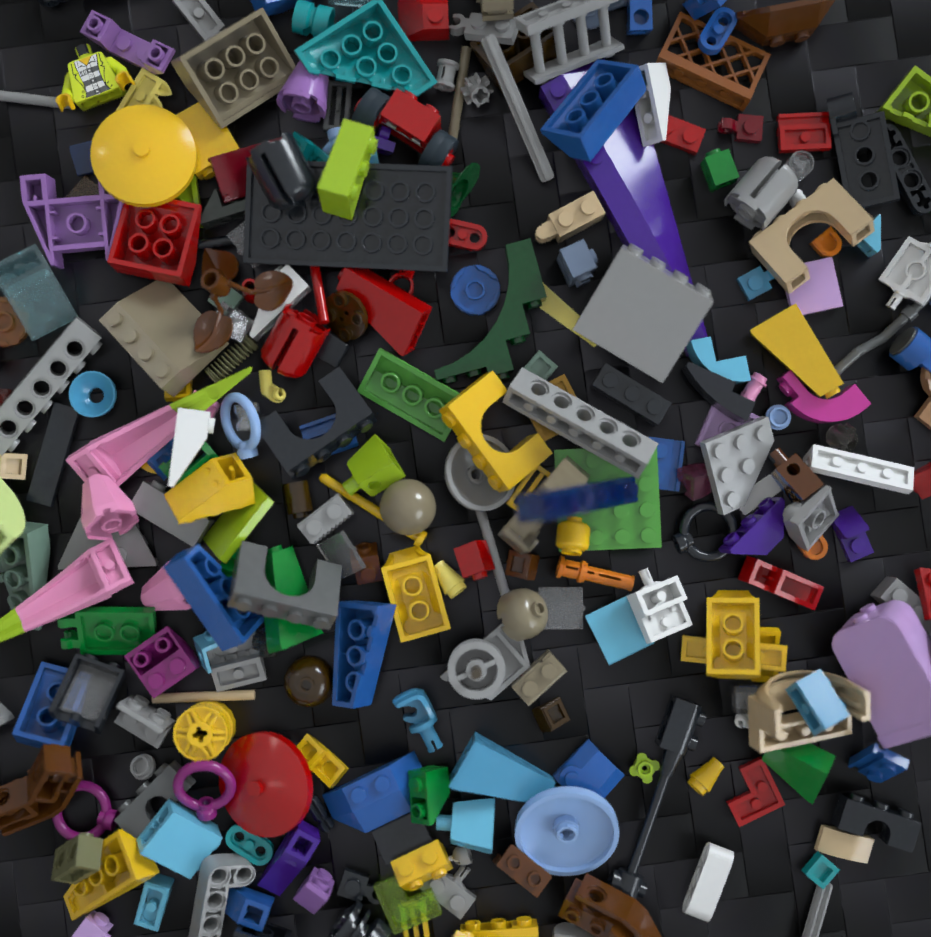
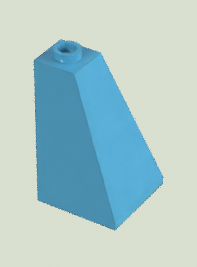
M477 732L473 733L449 775V787L453 790L527 802L536 794L556 787L553 776Z

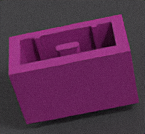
M166 626L124 656L153 699L202 666L189 644L169 626Z

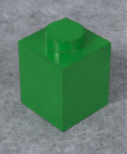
M720 148L705 154L706 157L700 165L710 192L732 185L738 180L739 174L729 149L720 151Z

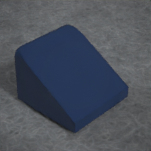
M92 141L69 146L78 177L94 173L90 157Z

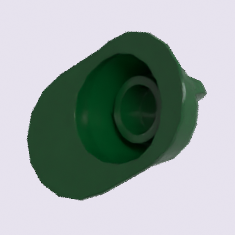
M476 162L468 165L461 173L453 172L451 217L457 213L462 202L478 180L480 165Z

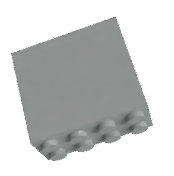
M632 243L629 246L623 244L573 330L663 383L713 304L711 290L698 282L696 286L688 282V276L676 269L673 273L665 269L666 263L652 256L650 260L643 256L644 250Z

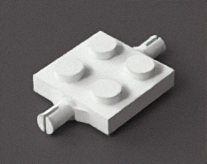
M908 236L884 270L879 281L890 287L894 292L886 304L887 307L895 311L903 298L913 300L923 307L931 297V241L928 244Z

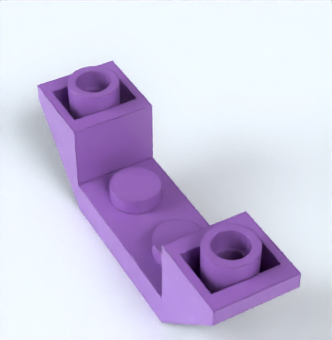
M91 10L80 30L81 34L112 55L139 68H144L154 75L164 74L176 52L173 48L154 39L150 43L122 30L112 19L94 10Z

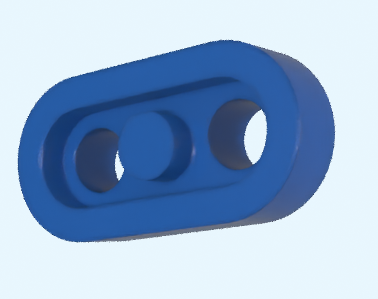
M721 7L712 14L698 39V47L704 54L716 55L723 48L737 23L733 10Z

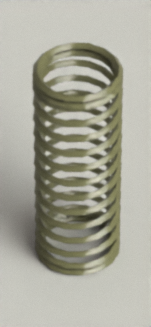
M246 333L241 337L245 345L237 340L244 351L236 343L234 345L240 353L231 346V349L238 358L229 349L227 351L234 360L226 352L224 354L230 362L220 355L228 367L219 358L217 360L224 369L214 361L222 373L212 364L210 366L218 376L209 367L204 369L206 374L215 383L222 380V377L226 378L225 374L229 375V371L233 372L232 368L236 369L235 364L239 366V362L243 363L242 358L246 360V356L250 357L249 353L253 354L252 349L254 351L259 349L257 344Z

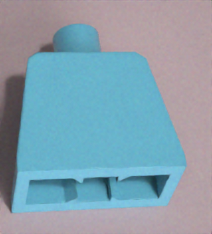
M495 798L454 802L452 815L438 814L436 830L451 831L450 840L453 845L492 854Z

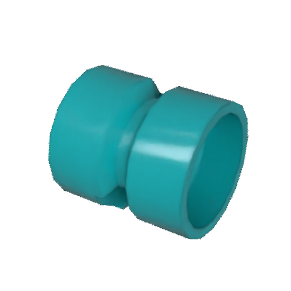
M298 0L292 17V32L305 36L312 33L313 38L334 25L335 8L321 4L315 7L313 2Z

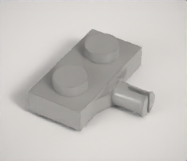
M461 865L454 875L447 873V875L440 879H431L423 883L424 885L420 888L460 920L476 900V895L469 891L462 882L471 871L466 865Z

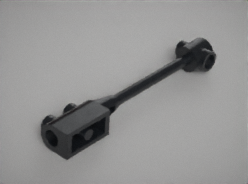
M673 694L670 696L655 739V743L659 747L664 748L659 771L660 776L628 868L619 867V870L612 869L607 880L608 885L635 899L637 897L643 898L647 890V883L642 882L644 877L637 871L669 779L673 776L688 750L693 752L696 749L698 737L693 735L696 726L702 727L706 720V712L702 711V705Z

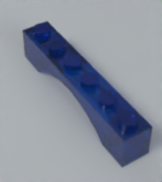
M630 476L515 495L518 522L547 521L638 502V486L635 482V477Z

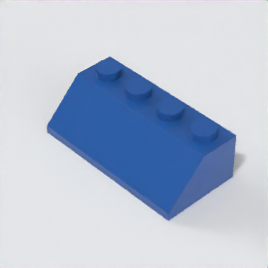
M597 59L540 129L541 133L569 157L591 162L647 90L639 65Z

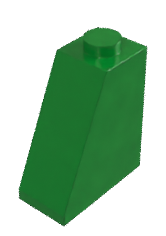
M811 743L765 752L762 760L805 800L813 804L836 756Z

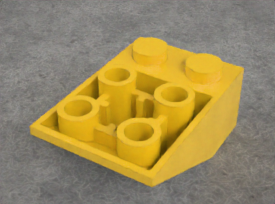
M236 453L210 459L164 494V498L178 524L191 523L197 519L217 516L223 512L242 509L255 504L252 476Z

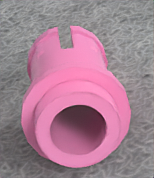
M757 372L750 375L751 381L746 384L740 393L741 396L755 401L762 388L767 386L765 383L768 379Z

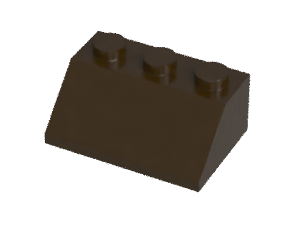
M532 1L515 12L513 17H518L539 8ZM553 27L543 30L540 34L544 63L557 58ZM520 30L514 45L499 44L516 84L526 78L523 71L534 67L530 36H527ZM471 41L470 46L488 78L503 93L480 41Z

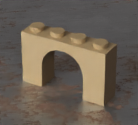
M834 178L827 183L821 184L806 199L798 201L793 209L785 215L778 216L773 221V224L763 231H758L749 241L754 256L788 294L810 279L808 267L790 248L791 239L800 228L811 223L829 224L853 247L875 231L873 218Z

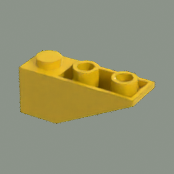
M521 916L511 921H506L504 918H494L491 922L480 923L479 920H468L465 924H460V931H468L475 937H539L537 919H532L529 916Z

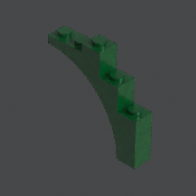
M530 238L505 246L508 265V289L505 303L496 323L487 336L470 353L452 364L434 370L436 380L448 385L457 382V377L467 375L468 378L482 375V370H486L487 373L493 370L501 381L509 378V373H513L514 369L506 343L511 342L513 346L526 342L525 338L529 337L530 331L523 307L527 306L528 310L541 307L542 302L547 298Z

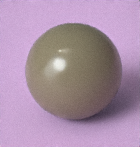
M402 479L391 484L384 491L380 500V514L386 526L395 533L415 535L427 529L432 523L436 514V500L432 491L424 483L414 479Z

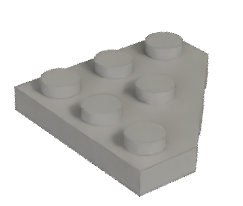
M761 416L700 442L718 514L726 515L745 506L774 442L769 417Z

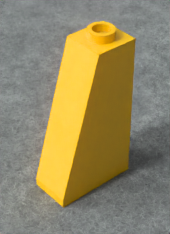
M796 303L750 330L752 337L789 371L791 370L818 397L825 395L828 399L841 391L839 386L844 384Z

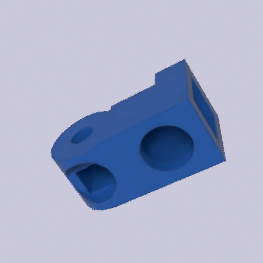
M627 0L626 35L649 34L653 30L652 0Z

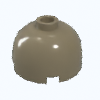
M528 588L514 589L501 596L497 604V617L502 619L504 626L501 628L509 638L523 641L531 639L543 631L548 621V609L543 597L537 592Z

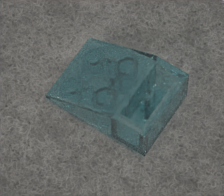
M36 244L0 261V291L32 341L65 325L78 316Z

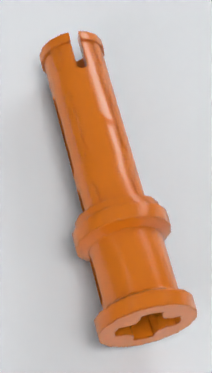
M562 555L559 557L555 575L556 578L563 576L576 579L578 583H584L586 580L630 592L635 581V576L588 566L586 561L576 562L565 559V556Z

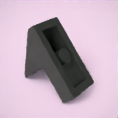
M215 188L201 215V225L205 229L245 218V200L242 198L233 200L225 206L221 193Z

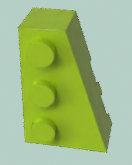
M343 119L317 187L323 212L349 220L353 219L363 181L369 170L371 154H375L378 145L374 127Z

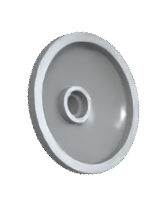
M483 435L486 443L494 450L502 453L509 452L508 448L498 439ZM457 442L450 450L445 462V480L452 496L461 505L474 511H489L503 505L512 495L515 486L508 491L500 493L494 490L489 485L488 477L483 470L477 468L473 463V457L469 451ZM472 471L476 473V479L472 478Z

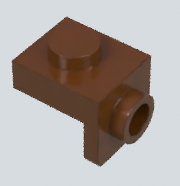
M363 542L352 546V561L357 584L383 581L377 543Z

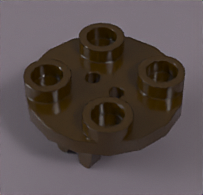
M344 290L336 291L327 297L326 305L330 321L327 325L331 328V331L343 342L357 339L363 335L368 326V315L360 299Z

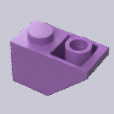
M314 866L296 891L293 900L312 914H315L330 897L335 883L332 875L325 869H318Z

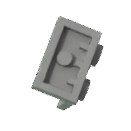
M132 694L120 701L116 706L121 711L114 723L158 749L176 720L172 719L171 714L165 709H156L149 705V700L145 697Z

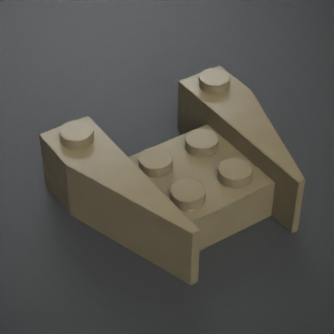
M567 455L521 509L502 528L498 536L520 555L531 552L539 542L537 536L540 533L539 529L545 522L543 516L547 514L550 517L560 505L566 509L577 494L581 496L590 484L587 481L591 475Z

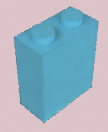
M168 799L136 841L141 855L191 879L200 870L202 861L219 847L223 837L217 824L212 821L199 820L195 812Z

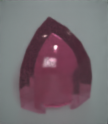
M694 463L677 469L678 481H683L687 489L685 494L692 501L705 497L712 492L705 463Z

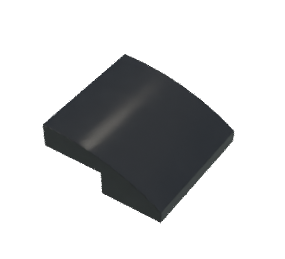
M410 812L371 830L386 866L391 864V861L433 842L426 825L411 823Z

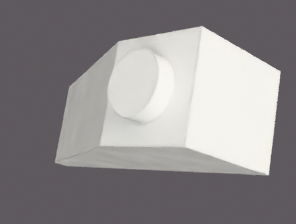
M646 63L639 66L647 88L646 92L635 104L643 147L666 140L671 93L666 63Z
M281 265L274 271L283 272L293 280L292 290L285 302L276 310L263 311L258 309L249 334L255 341H258L275 325L286 304H292L290 307L292 309L311 291L309 285L289 265L284 267Z
M178 408L168 486H176L208 439V433H214L215 418H211V412Z

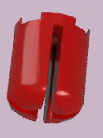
M286 304L261 349V357L272 370L279 366L278 374L290 378H300L307 373L331 328L326 330L322 324H319V318L313 312L307 309L300 312L290 309L292 304Z

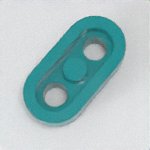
M237 823L232 825L226 833L225 840L227 846L252 864L262 866L271 860L274 854V846L268 838L253 835L242 829ZM242 832L244 839H238L236 833ZM257 847H264L266 852L263 854L259 853Z

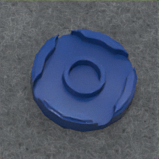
M481 265L466 266L460 269L453 277L450 285L451 298L454 305L462 313L470 316H480L490 312L500 297V284L497 276L489 268Z

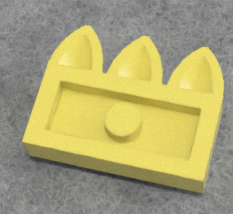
M141 68L134 80L135 85L130 86L116 111L127 106L139 104L163 108L158 96L172 95L171 89L164 80Z

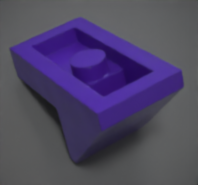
M849 506L837 511L839 516L831 525L847 561L853 562L874 553L866 535V531L870 530L869 526L855 508Z

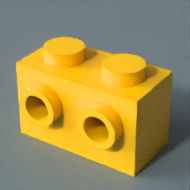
M438 839L390 862L399 886L406 891L417 890L424 885L423 883L431 879H440L447 875V871L453 869L446 849Z

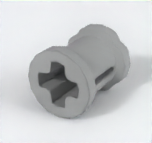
M438 59L437 84L433 87L441 91L452 92L455 89L453 84L455 73L459 70L460 65L450 59Z

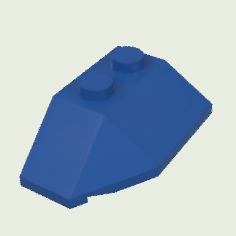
M414 750L322 794L334 820L367 833L410 812L408 770L420 768L422 765Z

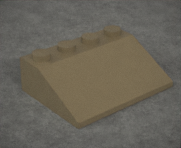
M263 7L253 11L170 61L186 88L220 129L279 93L296 67Z
M158 280L120 300L99 319L102 325L156 384L173 397L229 344L227 341L222 347L212 352L198 353L194 351V327L197 319L202 314L172 283Z

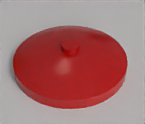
M269 731L254 732L235 741L229 747L221 762L223 766L231 771L236 781V792L232 800L225 805L231 818L242 829L259 837H276L294 829L305 818L313 796L312 775L302 752L286 737ZM219 776V789L220 794L222 795L225 791L226 785L224 780Z

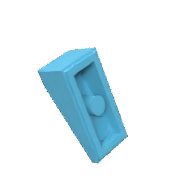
M158 873L144 883L134 920L135 925L158 932L172 891L174 878Z

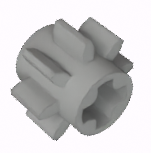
M477 72L474 76L465 77V87H461L460 90L465 96L466 103L469 105L473 101L479 107L481 104L489 102L490 93H493L494 90L489 85L490 80L485 75L481 79Z

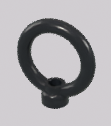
M704 501L693 505L685 512L680 521L679 533L672 535V541L679 554L687 552L699 561L715 562L725 558L729 553H721L719 549L713 552L701 551L694 546V540L689 533L690 524L695 516L706 511L718 513L715 502ZM733 513L721 515L727 523L728 534L736 532L738 523Z

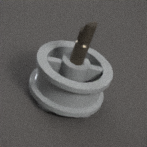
M479 638L468 639L460 643L453 650L448 662V678L453 688L459 694L470 699H483L494 694L502 685L505 677V663L501 652L493 643Z

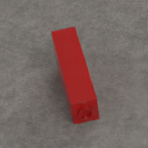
M342 268L338 275L339 283L336 290L350 292L360 299L366 309L368 323L398 354L405 356L413 351L433 307L369 269Z

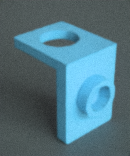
M206 630L203 634L193 637L198 659L202 667L209 674L212 671L206 652L219 646Z

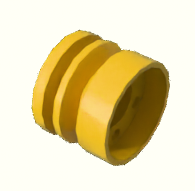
M202 701L194 704L177 719L173 728V740L177 749L186 758L194 761L210 760L216 757L234 737L236 732L235 717L232 711L219 701ZM201 728L202 731H207V735L198 734V730Z

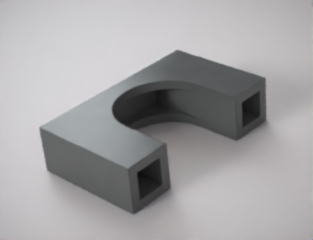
M242 541L235 555L227 606L236 608L239 611L254 612L265 617H275L288 620L291 623H301L317 629L330 630L338 615L342 565L317 559L310 572L308 593L301 596H287L272 588L265 577L264 569L268 547Z

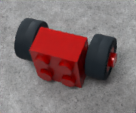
M372 87L357 102L351 121L374 127L375 133L381 125L391 128L390 134L422 154L418 165L451 166L459 141L442 130L441 116L435 107L430 104L424 106L417 101L418 99L414 94L407 90L402 92L397 88L390 97L379 89Z

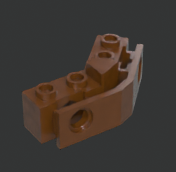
M43 744L31 769L27 770V776L0 786V830H2L4 837L51 819L66 808L83 778L81 752L75 751L71 757L70 746Z
M587 873L583 881L575 878L558 915L597 937H662L647 909L635 898Z

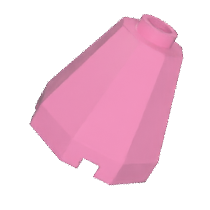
M94 474L83 483L81 522L88 539L108 540L113 538L112 533L118 531L119 535L125 534L139 522L133 502L109 476Z
M163 567L142 587L140 598L145 607H155V611L188 610L191 608Z

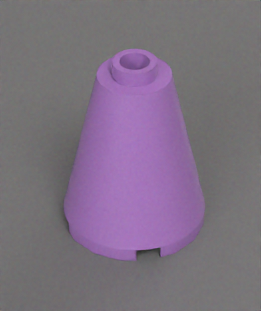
M299 60L277 95V105L285 113L287 109L293 112V118L297 120L319 122L320 118L323 117L324 119L327 113L329 76L309 74Z

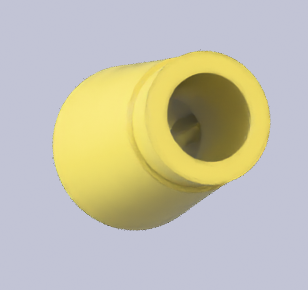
M444 560L434 565L439 585L445 596L448 595L452 599L467 588L464 583L465 579L445 563Z

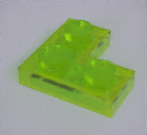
M395 875L377 882L373 886L394 935L442 915V909L432 887L408 897L406 891L399 886Z

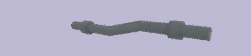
M931 297L929 298L925 306L931 301ZM916 302L911 306L907 305L900 312L901 315L884 331L854 348L834 366L838 375L840 376L860 356L888 341L907 322L911 323L919 316L918 312L924 307ZM810 389L808 390L812 395L817 397V395H815Z

